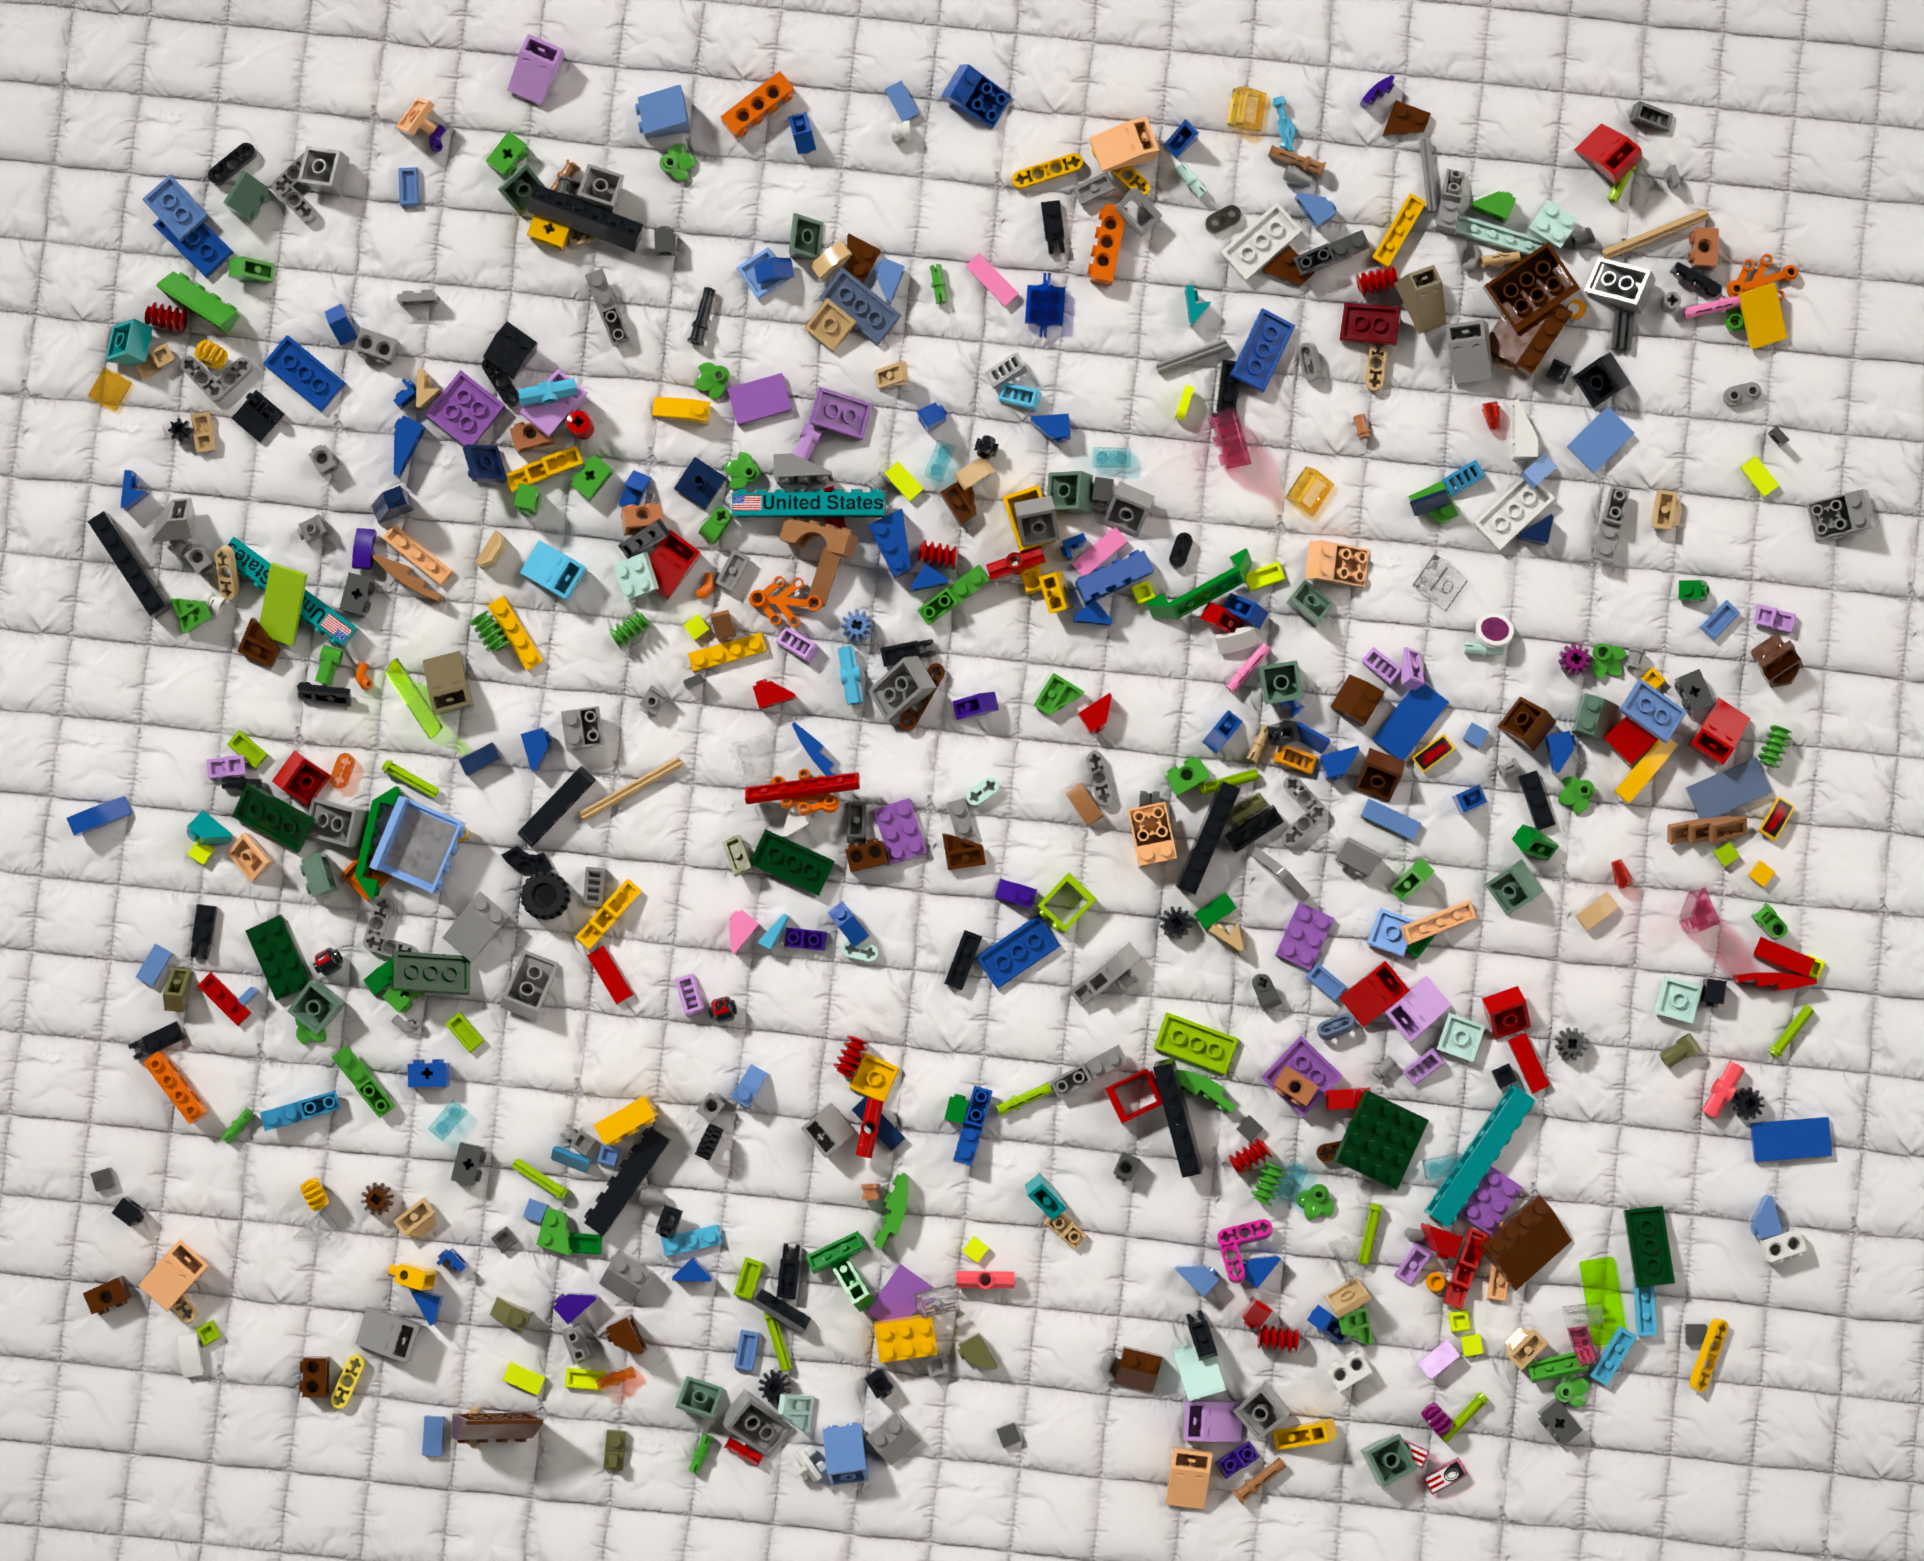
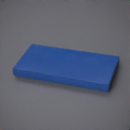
M160 219L153 224L207 279L234 253L204 222L182 242L178 240Z
M1264 308L1260 309L1229 376L1264 393L1296 325Z
M288 335L263 363L321 412L325 410L346 385L342 379Z
M1425 683L1417 690L1410 689L1372 740L1395 758L1404 761L1449 701Z
M1038 914L975 958L996 989H998L1060 947V944Z
M1829 1117L1750 1123L1754 1162L1832 1156Z

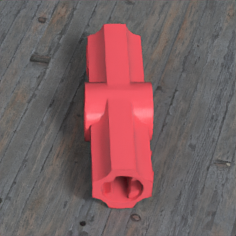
M1729 1061L1721 1077L1714 1082L1710 1090L1711 1094L1701 1111L1717 1119L1726 1102H1729L1733 1097L1736 1085L1745 1069Z
M956 1271V1288L1014 1289L1015 1271ZM982 1275H989L991 1282L987 1285L980 1282Z

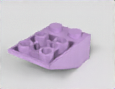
M528 34L520 50L507 91L542 106L565 57L563 49Z
M557 369L546 381L552 380L557 382L570 378ZM576 384L577 396L558 399V401L551 404L537 403L524 406L519 414L549 437L567 420L571 412L581 407L588 392Z
M1427 975L1409 989L1410 991L1383 1012L1407 1042H1411L1451 1006Z
M1185 1398L1183 1439L1185 1441L1241 1442L1242 1421L1233 1410L1242 1402L1202 1399L1188 1401Z

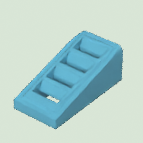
M1005 383L1002 385L998 400L1037 411L1042 393L1038 389ZM1008 389H1012L1010 397L1006 398ZM1016 390H1017V391H1019V392H1018L1017 399L1015 400L1014 397H1015ZM1026 393L1025 400L1022 401L1023 395Z
M784 913L757 943L773 950L789 916Z

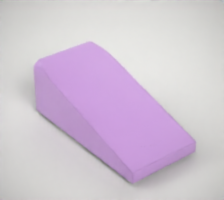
M1404 647L1401 684L1406 688L1417 690L1424 685L1420 652Z
M1416 1241L1394 1275L1411 1286L1432 1256V1251Z

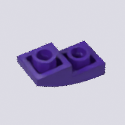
M1393 75L1388 76L1375 84L1365 94L1360 102V106L1366 109L1369 104H1374L1378 95L1383 97L1385 93L1389 94L1395 86L1392 83L1395 77Z
M356 529L352 554L353 569L371 570L374 560L372 557L375 554L373 548L377 535L375 529Z
M786 927L784 947L825 951L827 932Z
M1247 1441L1214 1463L1223 1477L1228 1479L1260 1456L1251 1442Z

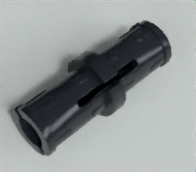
M243 776L239 778L223 777L222 782H229L230 784H221L222 789H239V791H243L247 783L253 785L262 784V779H245Z

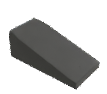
M847 802V843H866V802Z

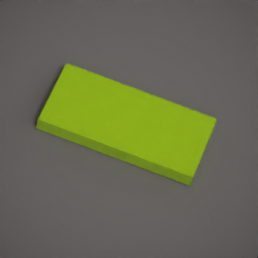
M274 562L270 564L260 624L273 640L293 646L296 640L308 574Z
M1166 1012L1153 1048L1226 1075L1239 1039Z

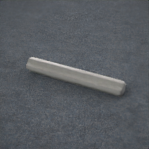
M1423 138L1420 140L1427 212L1435 213L1438 211L1431 141L1430 138Z
M1226 339L1173 357L1157 363L1156 369L1161 374L1227 350L1229 348Z

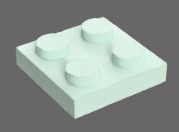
M1547 199L1527 231L1543 242H1549L1554 249L1559 251L1579 219Z
M643 552L614 564L625 601H630L659 589L648 552Z
M1664 976L1654 1014L1693 1024L1703 986Z
M1448 1013L1436 1050L1474 1062L1486 1026Z

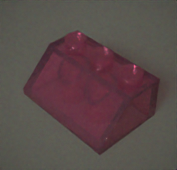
M1228 407L1209 413L1208 424L1210 429H1214L1215 436L1213 437V442L1216 448L1219 447L1220 455H1218L1220 465H1224L1225 469L1252 464L1237 409Z
M1706 888L1689 890L1679 915L1681 919L1679 924L1682 930H1686L1687 933H1695L1719 924L1720 920Z

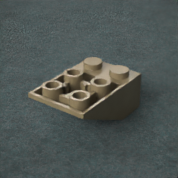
M1434 265L1409 273L1394 283L1418 334L1446 324L1443 284Z
M460 651L423 660L433 714L438 716L474 706Z

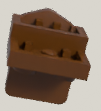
M1776 634L1751 650V656L1758 664L1762 676L1771 688L1774 686L1790 685L1799 673V669L1803 667L1802 660L1796 653L1793 643L1790 640L1784 643Z

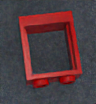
M1146 1068L1105 1088L1121 1123L1163 1104L1159 1089L1154 1084L1156 1078L1152 1070L1148 1071ZM1144 1075L1156 1101L1126 1115L1114 1089Z

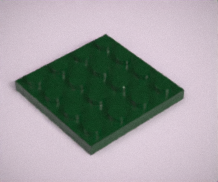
M1364 1090L1333 1161L1398 1190L1429 1120L1368 1090Z

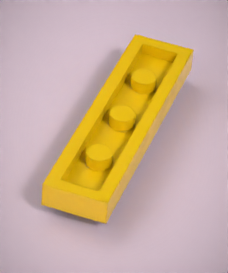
M1412 193L1408 195L1374 253L1372 260L1388 268L1424 208L1426 204L1424 200Z
M502 596L487 605L525 669L529 671L542 663V657L506 598Z
M757 633L690 652L688 656L692 671L696 672L767 652L762 633Z

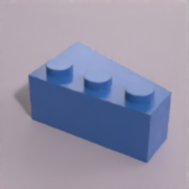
M900 509L868 525L894 579L911 571L903 510Z

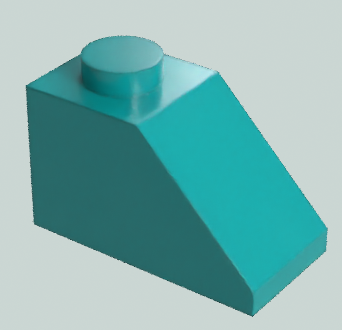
M204 810L187 826V836L193 842L197 841L201 845L228 844L232 841V833Z
M1040 1173L1025 1184L1027 1196L1051 1220H1054L1067 1209L1054 1187Z

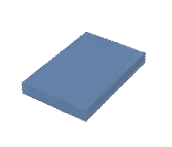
M171 174L142 199L180 242L209 218Z
M1607 406L1567 448L1594 474L1634 432Z
M1638 679L1618 710L1665 744L1669 741L1687 713L1686 710L1642 679Z

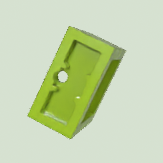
M1068 873L1037 905L1039 908L1037 912L1044 919L1049 917L1053 921L1051 925L1058 932L1062 930L1065 933L1097 898L1073 875ZM1067 882L1087 903L1064 925L1044 905Z

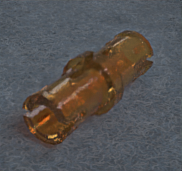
M633 1366L617 1372L612 1371L609 1375L595 1379L598 1390L601 1391L613 1385L619 1386L621 1382L636 1378Z

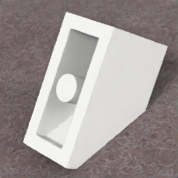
M798 805L792 806L788 812L782 837L787 838L809 826L811 821H815L817 811L802 816L798 813Z

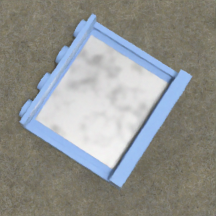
M399 796L369 867L425 889L432 894H437V891L440 892L444 885L442 879L445 873L448 874L452 863H450V860L458 852V840L465 835L466 823L411 799Z

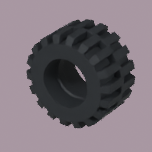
M541 871L532 874L530 878L525 880L526 883L521 887V904L531 916L537 919L549 920L561 916L567 910L568 903L571 900V891L568 888L569 885L562 877L552 872ZM544 884L551 885L556 890V900L549 907H542L535 900L536 890Z

